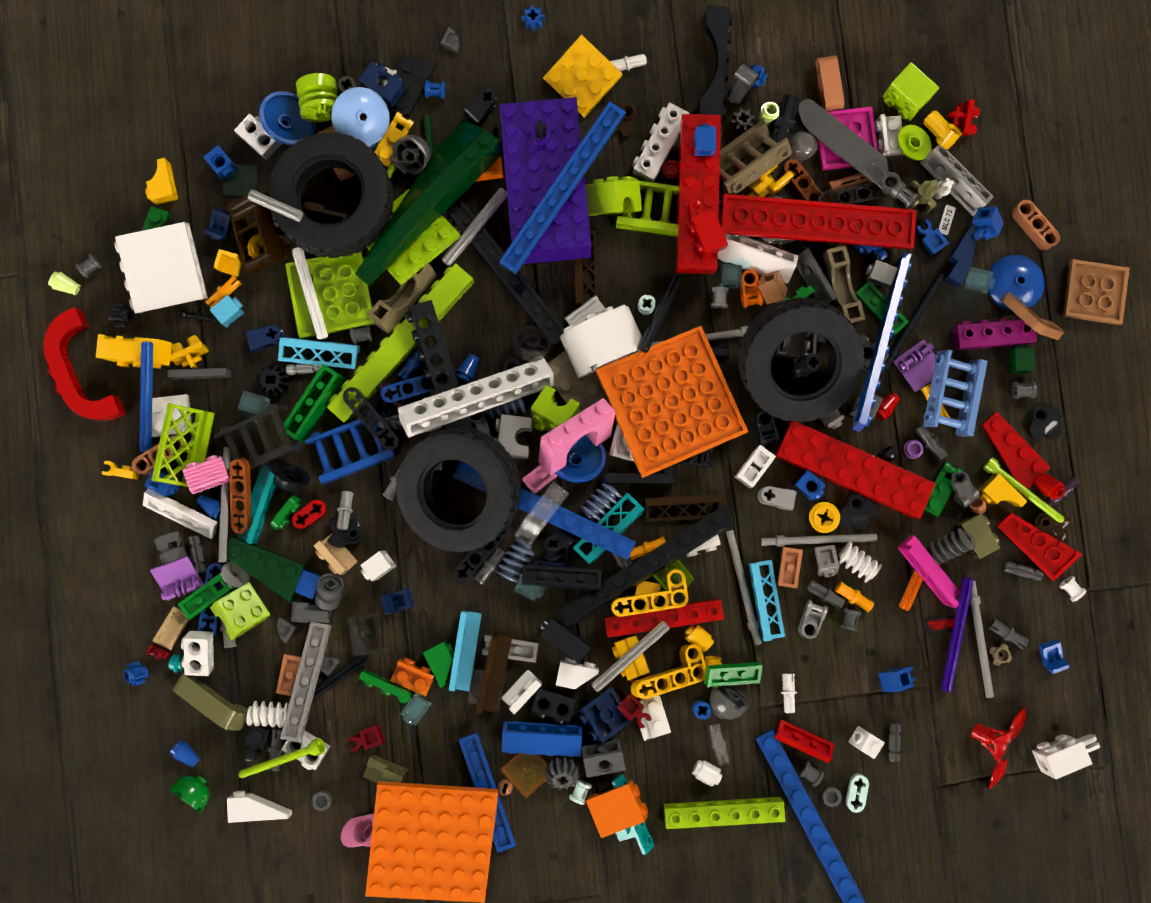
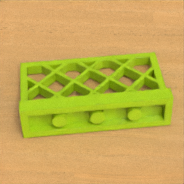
M172 403L167 404L152 481L188 487L184 474L182 482L178 481L175 474L187 468L186 465L189 463L198 462L200 464L205 462L215 413ZM174 408L178 409L181 417L175 421L172 417ZM192 413H196L195 422L191 424L187 417ZM184 420L187 428L181 432L177 424ZM174 428L177 436L170 440L168 433L169 430ZM190 431L192 434L191 441L187 443L183 436ZM180 439L183 447L176 451L173 444ZM169 447L173 455L166 459L164 451ZM186 450L188 454L187 460L182 462L179 455ZM176 458L179 466L172 470L169 463ZM166 467L169 474L164 478H159L160 470Z

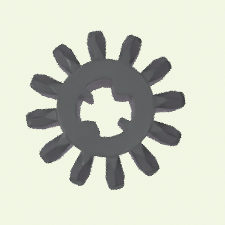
M557 757L556 761H550L546 768L547 783L551 784L552 788L558 787L559 791L562 788L568 790L569 786L574 787L578 781L579 770L573 759L567 760L566 757L563 759Z

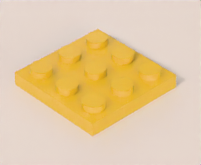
M581 34L543 79L563 98L577 97L578 112L585 118L623 74Z

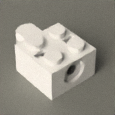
M1062 734L1055 737V740L1052 742L1038 744L1037 748L1033 749L1032 752L1040 771L1054 779H1058L1092 765L1088 753L1100 748V745L1096 742L1095 734H1089L1079 739Z

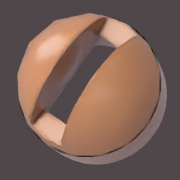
M981 497L969 505L971 510L977 514H983L987 509L986 503Z
M508 779L499 781L497 785L498 793L502 796H508L513 790L512 782ZM504 783L508 784L505 793L502 792Z

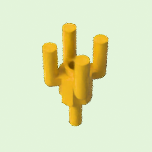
M776 165L748 187L751 193L747 196L766 197L767 195H775L790 182L794 175L791 171H788L775 182L774 178L769 174L778 167Z

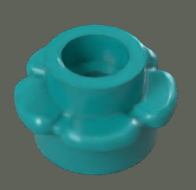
M174 654L170 658L169 669L173 670L174 673L184 670L182 667L184 655Z

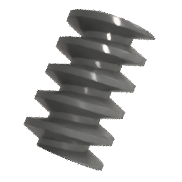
M958 528V535L954 531L950 533L951 539L948 535H944L945 542L940 538L937 539L938 545L933 541L930 542L931 553L936 563L941 565L942 562H948L949 559H954L956 556L962 555L963 552L966 553L970 549H975L976 545L972 535L968 531L964 532L961 528Z

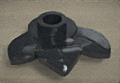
M1035 406L1029 411V419L1031 421L1030 433L1036 441L1040 442L1044 435L1050 437L1060 436V428L1057 421L1064 416L1061 410L1056 407L1045 408L1043 406ZM1037 412H1039L1041 415L1039 419L1036 418Z
M851 494L846 499V506L840 511V523L843 527L852 523L858 530L865 531L868 526L869 517L878 516L877 508L872 502L865 501L862 495ZM853 500L858 501L857 507L852 505Z
M350 514L347 530H339L336 527L338 517L329 520V526L334 533L327 540L330 545L342 548L347 544H359L363 540L364 533L359 527L360 520L355 514ZM352 532L357 533L355 537L350 536Z

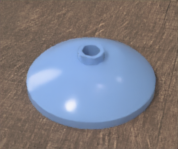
M355 87L344 91L337 97L332 107L331 120L336 133L352 136L355 139L361 140L367 146H371L381 140L387 132L389 111L385 101L379 94L368 88ZM361 113L366 115L364 121L360 120L359 116Z

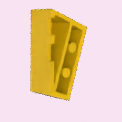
M98 334L96 358L117 362V366L129 367V364H133V367L141 368V343L143 341H150L153 343V368L161 369V365L169 366L172 343L160 339L138 337L132 339L124 338L123 336L113 338Z

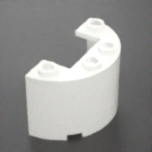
M625 304L615 309L612 306L602 310V314L597 316L595 313L590 314L584 318V322L563 329L564 333L560 336L578 379L594 373L600 367L639 352L638 348L642 340V335L633 315Z

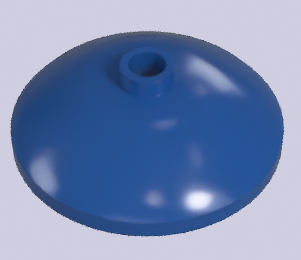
M285 91L271 93L262 101L259 108V120L263 129L274 140L286 145H293L297 141L313 135L316 129V122H309L301 117L298 104L299 99L296 94Z
M1009 255L998 260L989 270L986 280L987 291L992 301L1000 308L1011 312L1013 311L1001 301L1007 292H1010L1028 308H1031L1041 298L1045 284L1044 276L1039 266L1030 258L1022 255ZM1018 278L1022 279V284L1018 282Z
M586 435L582 436L570 448L567 454L566 466L555 472V474L570 482H586L594 479L601 473L606 462V452L602 443L595 446Z

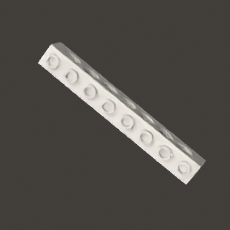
M544 358L534 360L399 407L400 422L409 438L543 390L546 385L553 387V372Z

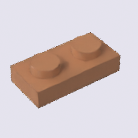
M782 547L777 580L778 586L798 587L803 550Z
M284 654L276 693L292 695L301 661L300 656Z

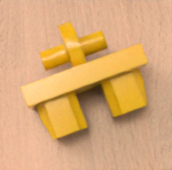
M196 335L187 339L189 344L187 348H183L181 343H175L171 346L170 361H173L177 366L182 364L184 368L190 366L192 369H197V362L202 360L201 356L209 353L208 348Z

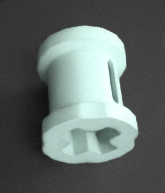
M644 295L639 299L638 310L641 314L649 315L654 311L656 302L654 297ZM644 302H645V303L650 302V303H651L650 306H649L650 308H648V307H645V308H644V307H643Z
M578 779L574 792L570 795L569 799L578 804L585 805L587 793L592 788V785Z

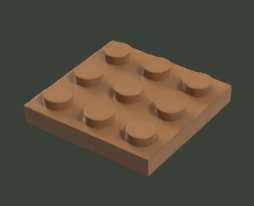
M1076 259L1070 260L1063 317L1114 325L1123 324L1130 268Z

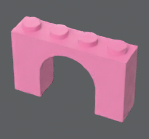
M602 398L541 437L538 460L540 465L551 476L566 466L567 454L570 448L582 436L586 435L595 446L610 438L616 411Z

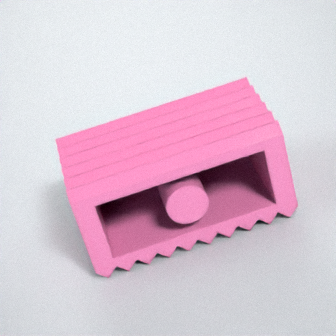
M213 455L206 458V461L203 463L192 462L186 465L187 468L182 469L192 494L230 482L221 456Z

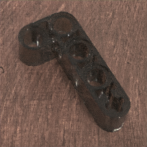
M872 182L821 193L815 201L821 202L822 198H826L830 203L869 205L882 202L887 195L882 194L881 189ZM858 192H862L865 199L860 198ZM839 196H844L847 202H842Z

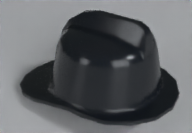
M274 460L268 464L270 471L275 475L274 482L276 486L285 491L295 492L310 481L309 474L297 465Z

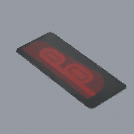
M955 616L924 619L925 634L952 632Z

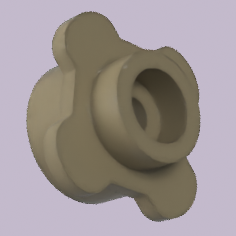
M1001 644L996 648L991 647L989 650L994 659L993 664L996 666H1000L1001 663H1009L1012 660L1006 644Z

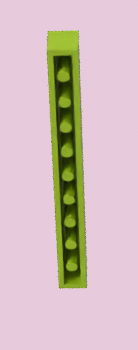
M456 263L453 267L449 266L444 272L445 276L440 281H435L431 286L432 290L429 294H424L418 301V303L432 300L438 322L474 283L473 278ZM407 318L402 324L399 322L392 331L394 333L389 338L386 337L380 343L381 347L377 352L373 351L367 357L368 362L356 369L354 372L355 376L351 381L347 380L341 387L342 391L338 395H333L328 401L329 405L327 408L344 423L348 424L356 415L343 399L344 391L350 387H356L369 400L418 346V341L414 342L411 333L414 330L413 325L408 323ZM424 318L419 319V326L423 329L427 328L428 321ZM349 391V400L354 399L357 402V404L354 405L355 408L359 404L364 402L362 399L361 401H358L355 398V396L357 395L356 392L351 393Z

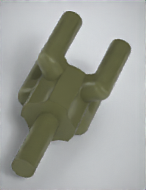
M915 180L911 181L906 188L914 191V194H919V196L908 209H913L918 204H926L922 209L924 214H928L937 205L933 197L937 194L938 181H924L921 185Z

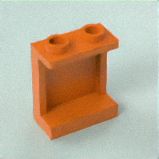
M633 780L604 793L590 795L586 800L601 838L645 822L648 809L646 804L641 802L639 787L633 783Z

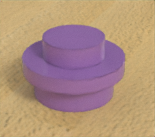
M909 440L904 445V454L910 459L919 458L923 453V445L918 440Z

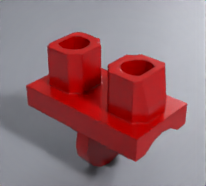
M969 99L965 103H959L955 107V111L948 114V119L953 120V125L961 131L962 135L960 137L976 134L977 126L971 124V120L979 116L980 108L974 106L975 100Z

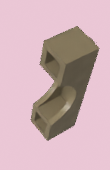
M846 245L828 249L823 253V259L830 285L838 297L835 299L836 308L853 325L859 324L865 320L861 301L853 290L850 277L851 263Z
M427 263L425 267L401 285L391 298L379 300L367 315L376 326L388 334L406 314L405 312L408 311L407 308L417 301L437 277L431 265Z

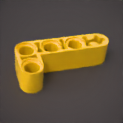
M672 569L667 573L666 583L668 590L614 599L611 604L612 612L622 617L685 606L688 602V592L684 573L678 569ZM673 573H679L681 577L680 581L676 584H673L670 580ZM678 592H681L684 596L681 603H675L673 599L674 595ZM658 595L664 597V604L662 606L654 604V599ZM639 598L645 601V606L642 609H636L634 606V602ZM627 600H631L630 605L633 611H629V607L623 608V612L615 609V606H618V602H621L622 605H627Z
M693 644L683 645L679 651L682 666L636 680L631 685L632 694L637 698L648 699L705 680L707 667L701 648ZM690 648L694 653L692 658L688 657V650ZM697 667L699 674L697 677H694L693 670ZM677 673H680L681 680L679 683L675 681V676ZM659 679H662L663 686L659 689L657 682ZM642 686L650 687V689L647 688L642 690V693L639 692V690L642 689Z

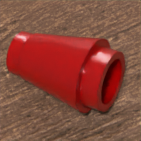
M893 392L886 396L875 417L881 421L889 419L900 401L899 396Z

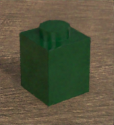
M1026 344L1015 345L1014 349L1009 350V373H1030L1035 371L1034 347L1027 348Z

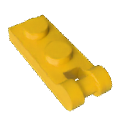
M399 112L396 113L387 132L375 150V153L386 168L389 167L392 161V146L399 138L408 134L414 123L411 119L407 120L402 117L403 114ZM398 123L404 126L402 131L396 128Z

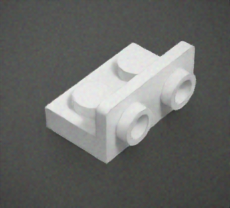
M881 114L877 121H875V130L878 132L879 138L877 139L878 151L884 156L904 154L897 140L898 133L902 129L901 116L885 117V114Z
M527 670L503 695L502 700L510 706L509 710L515 715L538 690L542 682L531 671Z

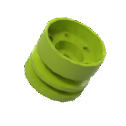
M325 73L307 74L299 78L296 82V91L301 117L309 122L330 121L332 107L338 97L335 78Z

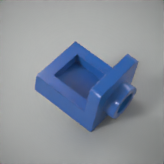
M1058 639L1039 645L1042 664L1050 673L1054 674L1070 668L1069 663L1063 657L1061 642Z

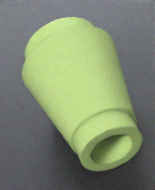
M774 102L764 103L761 107L758 122L762 120L769 124L779 116L778 105Z
M56 271L51 275L48 282L52 289L77 295L81 285L64 273Z

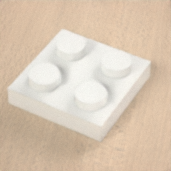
M189 395L152 398V437H161L167 404L172 403L190 408ZM175 408L172 414L174 421L181 417L178 409ZM189 415L187 418L189 419L190 423L192 424L191 415ZM184 420L177 424L181 432L187 428ZM174 428L169 430L168 436L177 435Z

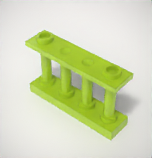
M631 177V180H638L635 177ZM639 181L640 190L646 191L643 215L640 219L633 218L631 213L617 216L616 228L677 236V224L670 223L669 215L672 195H678V186ZM653 192L665 193L662 217L659 222L651 221L652 219L650 218Z

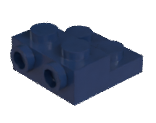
M612 687L596 698L591 699L577 710L579 713L577 718L582 725L586 724L590 730L588 735L593 742H605L632 722L628 721L616 708L621 700Z

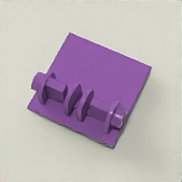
M924 339L893 361L914 392L931 382L936 357L932 351L934 346L931 343L927 344Z
M188 556L150 569L163 591L161 593L163 600L169 601L177 595L181 597L182 593L186 595L188 592L196 591L204 585Z

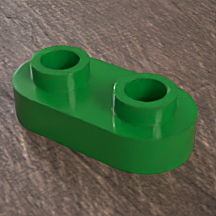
M295 495L290 497L272 520L270 526L276 531L279 529L283 530L289 523L288 518L292 513L295 514L300 509L301 505L299 503L301 500Z

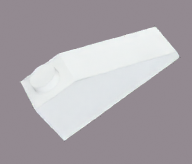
M235 791L227 798L228 823L288 819L292 815V810L253 793L245 794V791Z

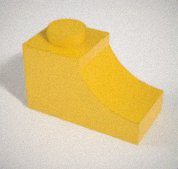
M165 158L157 159V171L150 181H146L147 188H145L147 198L156 205L178 200L171 163Z
M1000 474L992 475L978 489V492L981 494L980 497L984 499L986 504L992 505L998 504L1000 501H1006L1015 507H1022L1027 502Z

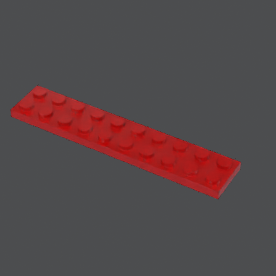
M734 194L723 195L721 228L724 234L910 250L914 248L916 210Z

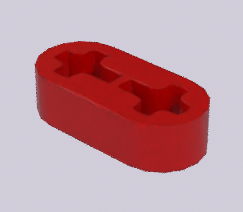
M314 500L303 507L292 518L294 526L299 529H305L319 520L327 512L326 503L321 500ZM315 504L322 505L321 513L315 512L311 514L315 509ZM306 515H309V517L304 520L305 525L302 523L298 524V521L300 520L299 516L304 517Z

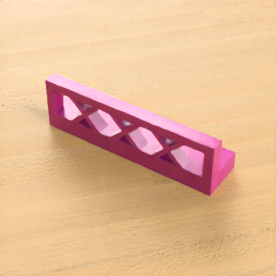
M910 535L898 547L899 551L943 605L956 608L959 603L955 598L960 594V591L915 535Z

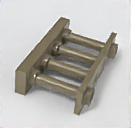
M761 120L720 150V178L724 181L727 193L738 194L793 154L789 140L784 138L779 143L771 139L767 124ZM762 143L771 148L764 154L755 149ZM747 154L755 159L749 165H745L740 161ZM734 165L740 171L731 177L725 170Z

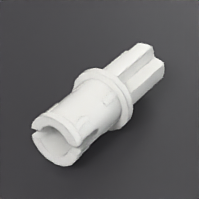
M644 54L632 57L624 56L622 59L610 61L619 71H630L631 68L647 64Z
M946 178L938 182L937 194L933 198L941 199L943 196L948 195L952 185H954V181Z
M782 674L783 692L781 694H784L785 713L795 712L794 694H797L794 685L795 674Z

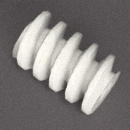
M849 541L838 555L840 557L839 564L847 562L845 568L848 569L852 566L851 573L859 571L858 578L865 575L864 582L866 583L875 577L882 564L877 566V560L871 561L870 555L865 556V552L862 550L858 552L859 548L857 546L852 547V542Z
M254 701L253 705L248 708L247 725L251 726L254 723L255 726L262 724L263 727H266L270 724L271 727H275L277 724L279 728H282L289 704L286 702L284 708H282L281 703L278 702L275 708L273 702H270L269 706L266 707L265 701H262L259 707L257 701Z

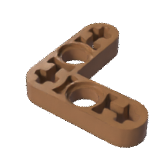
M1007 292L1001 299L1006 306L1037 333L1059 340L1065 333L1055 323L1038 317L1010 292Z

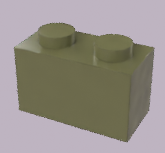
M974 514L955 524L957 529L961 528L964 532L968 531L974 538L976 547L969 550L974 559H981L1000 549L999 539L990 530V522L986 516Z

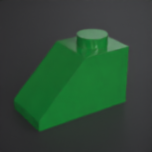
M446 640L423 652L440 688L445 686L455 652L452 644H447Z

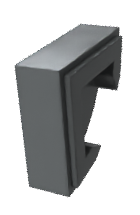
M448 27L440 45L458 54L459 39L455 31Z
M280 616L277 621L278 634L283 642L288 643L297 625Z
M324 657L320 671L329 677L341 660L336 657Z

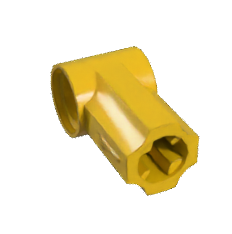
M936 110L924 119L923 124L937 137L936 142L946 150L962 135L959 128L949 124Z

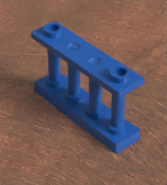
M370 412L365 413L363 416H369ZM360 419L322 434L315 432L309 435V439L305 440L306 444L315 445L324 469L322 471L323 475L318 476L321 484L330 483L395 458V451L385 449L374 437L378 454L373 456L367 454L358 430L359 426L364 425ZM374 421L373 429L379 432L378 425ZM348 430L352 433L360 455V461L354 463L349 461L340 437V433ZM330 437L333 438L342 462L341 468L336 470L331 468L321 442Z

